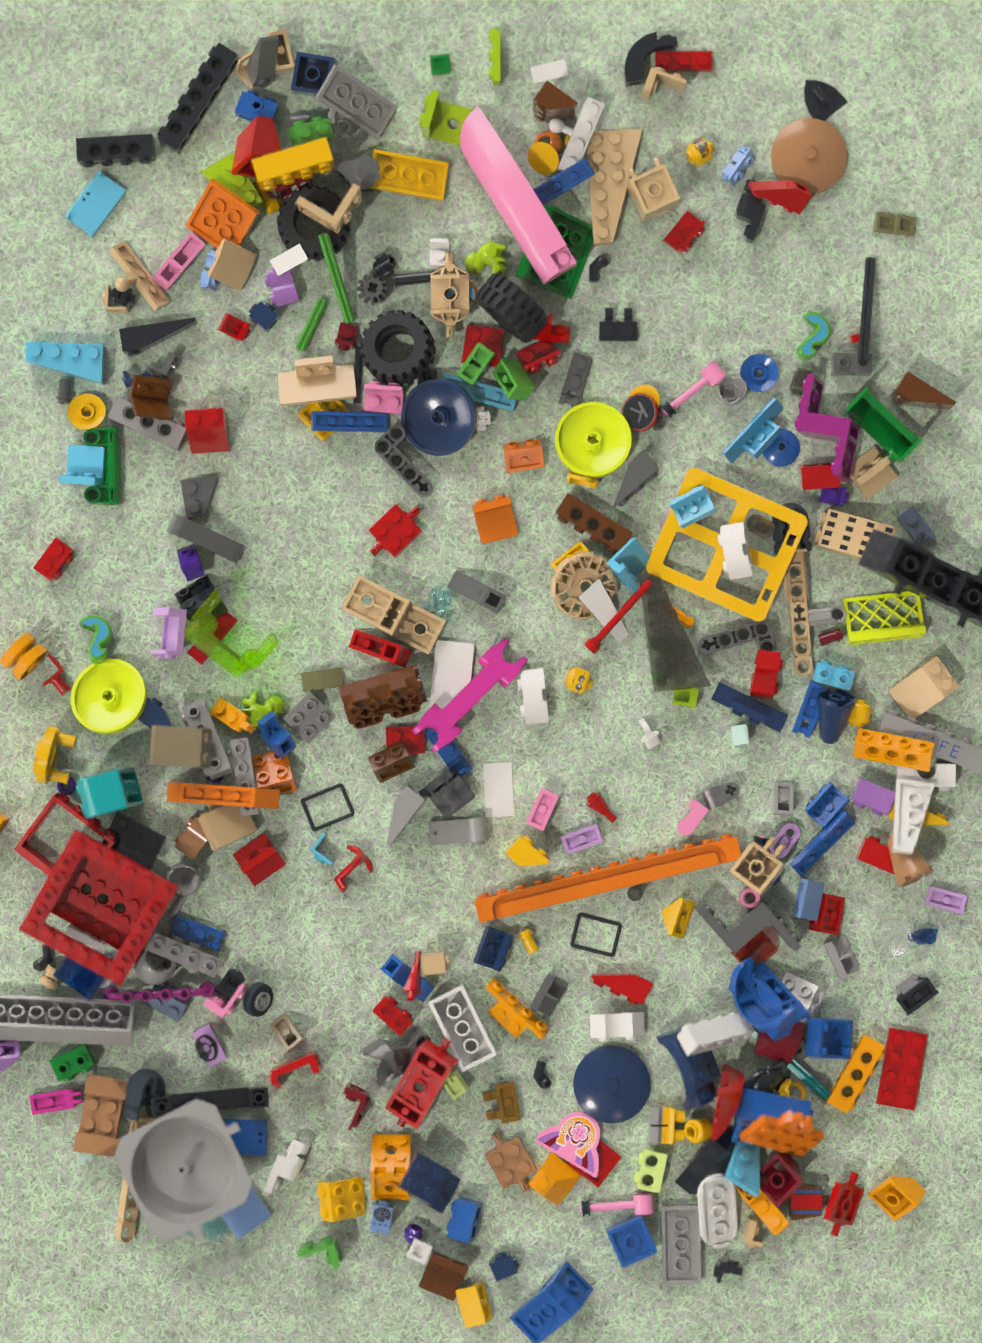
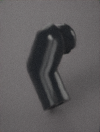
M599 256L589 265V282H598V271L609 264V260L606 257Z
M42 945L43 956L33 962V968L36 971H44L48 964H51L53 961L52 948L47 945Z
M537 1060L533 1078L540 1088L548 1089L551 1086V1080L544 1073L546 1062Z

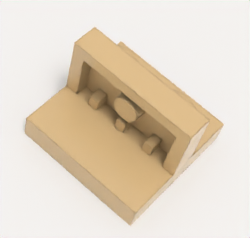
M875 446L853 462L850 479L866 500L898 477L889 465L891 463L887 456L883 458Z

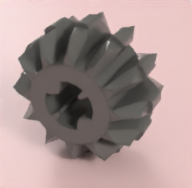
M371 273L370 279L365 274L364 278L366 281L359 280V284L362 286L357 287V291L362 292L358 295L359 298L365 297V304L371 300L372 306L375 305V300L382 304L380 297L384 299L388 297L384 293L389 291V287H384L388 283L387 280L381 281V274L377 279H375V273ZM371 285L377 286L376 293L369 292Z

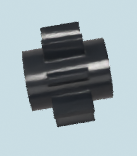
M385 252L374 257L376 261L373 263V269L378 275L381 274L383 277H388L395 273L393 268L396 267V260L391 254L387 255Z
M113 288L111 297L115 298L114 303L128 307L129 303L134 304L136 295L132 294V288L125 292H120Z

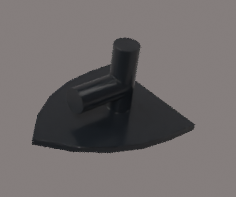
M817 80L805 81L804 100L812 118L825 121L848 103L843 95L831 85Z

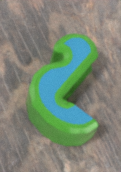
M808 312L803 316L815 330L797 348V355L803 360L812 359L817 354V350L814 347H820L825 344L831 335L830 324L824 316L817 312Z
M90 615L82 618L79 624L81 628L95 632L87 653L94 664H102L108 657L106 647L113 640V631L108 621L99 616Z

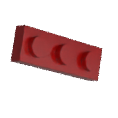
M655 51V67L663 68L666 72H712V51Z
M228 612L215 618L187 654L203 665L238 620Z

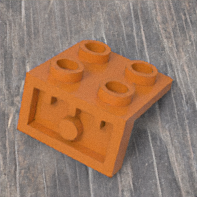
M270 751L252 756L257 788L280 790V795L297 791L288 754L280 758Z

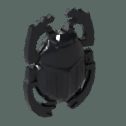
M781 1059L768 1065L767 1071L765 1068L758 1069L744 1083L743 1088L773 1094V1090L778 1091L782 1082L791 1078L790 1070L786 1071L787 1074L782 1073L783 1065L788 1067L787 1062Z

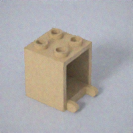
M657 157L653 159L656 168L636 176L633 169L628 170L631 179H629L627 191L642 223L676 209L680 201L678 192L665 164L660 165Z

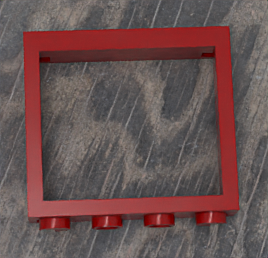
M59 792L52 796L14 848L16 852L48 876L55 864L28 843L57 803L108 841L107 847L112 849L119 840L113 830L103 827L101 822L95 817L86 818L80 805H74L70 802L71 799L64 793L60 794Z

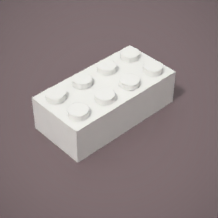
M463 984L428 1000V1004L445 1038H448V1041H452L449 1046L454 1057L459 1060L458 1065L462 1072L497 1055Z

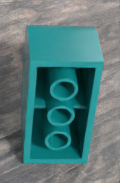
M135 768L116 769L77 780L78 785L76 789L78 795L81 796L83 803L81 804V809L86 818L99 817L144 805Z

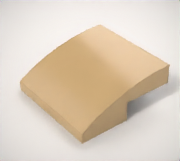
M223 238L214 254L216 259L207 274L209 277L241 291L249 276L256 254Z

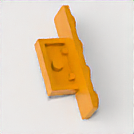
M492 978L485 988L498 1002L488 1013L515 1038L528 1027L542 1040L550 1030L547 1025L537 1018L529 1008L524 1006L515 995L511 994L501 982Z

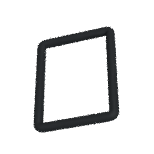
M341 783L301 800L302 807L313 831H318L354 815L353 807L344 785ZM340 787L350 813L315 827L305 801Z
M579 913L576 918L570 945L573 948L613 957L616 952L622 924ZM581 917L618 926L612 953L574 944Z

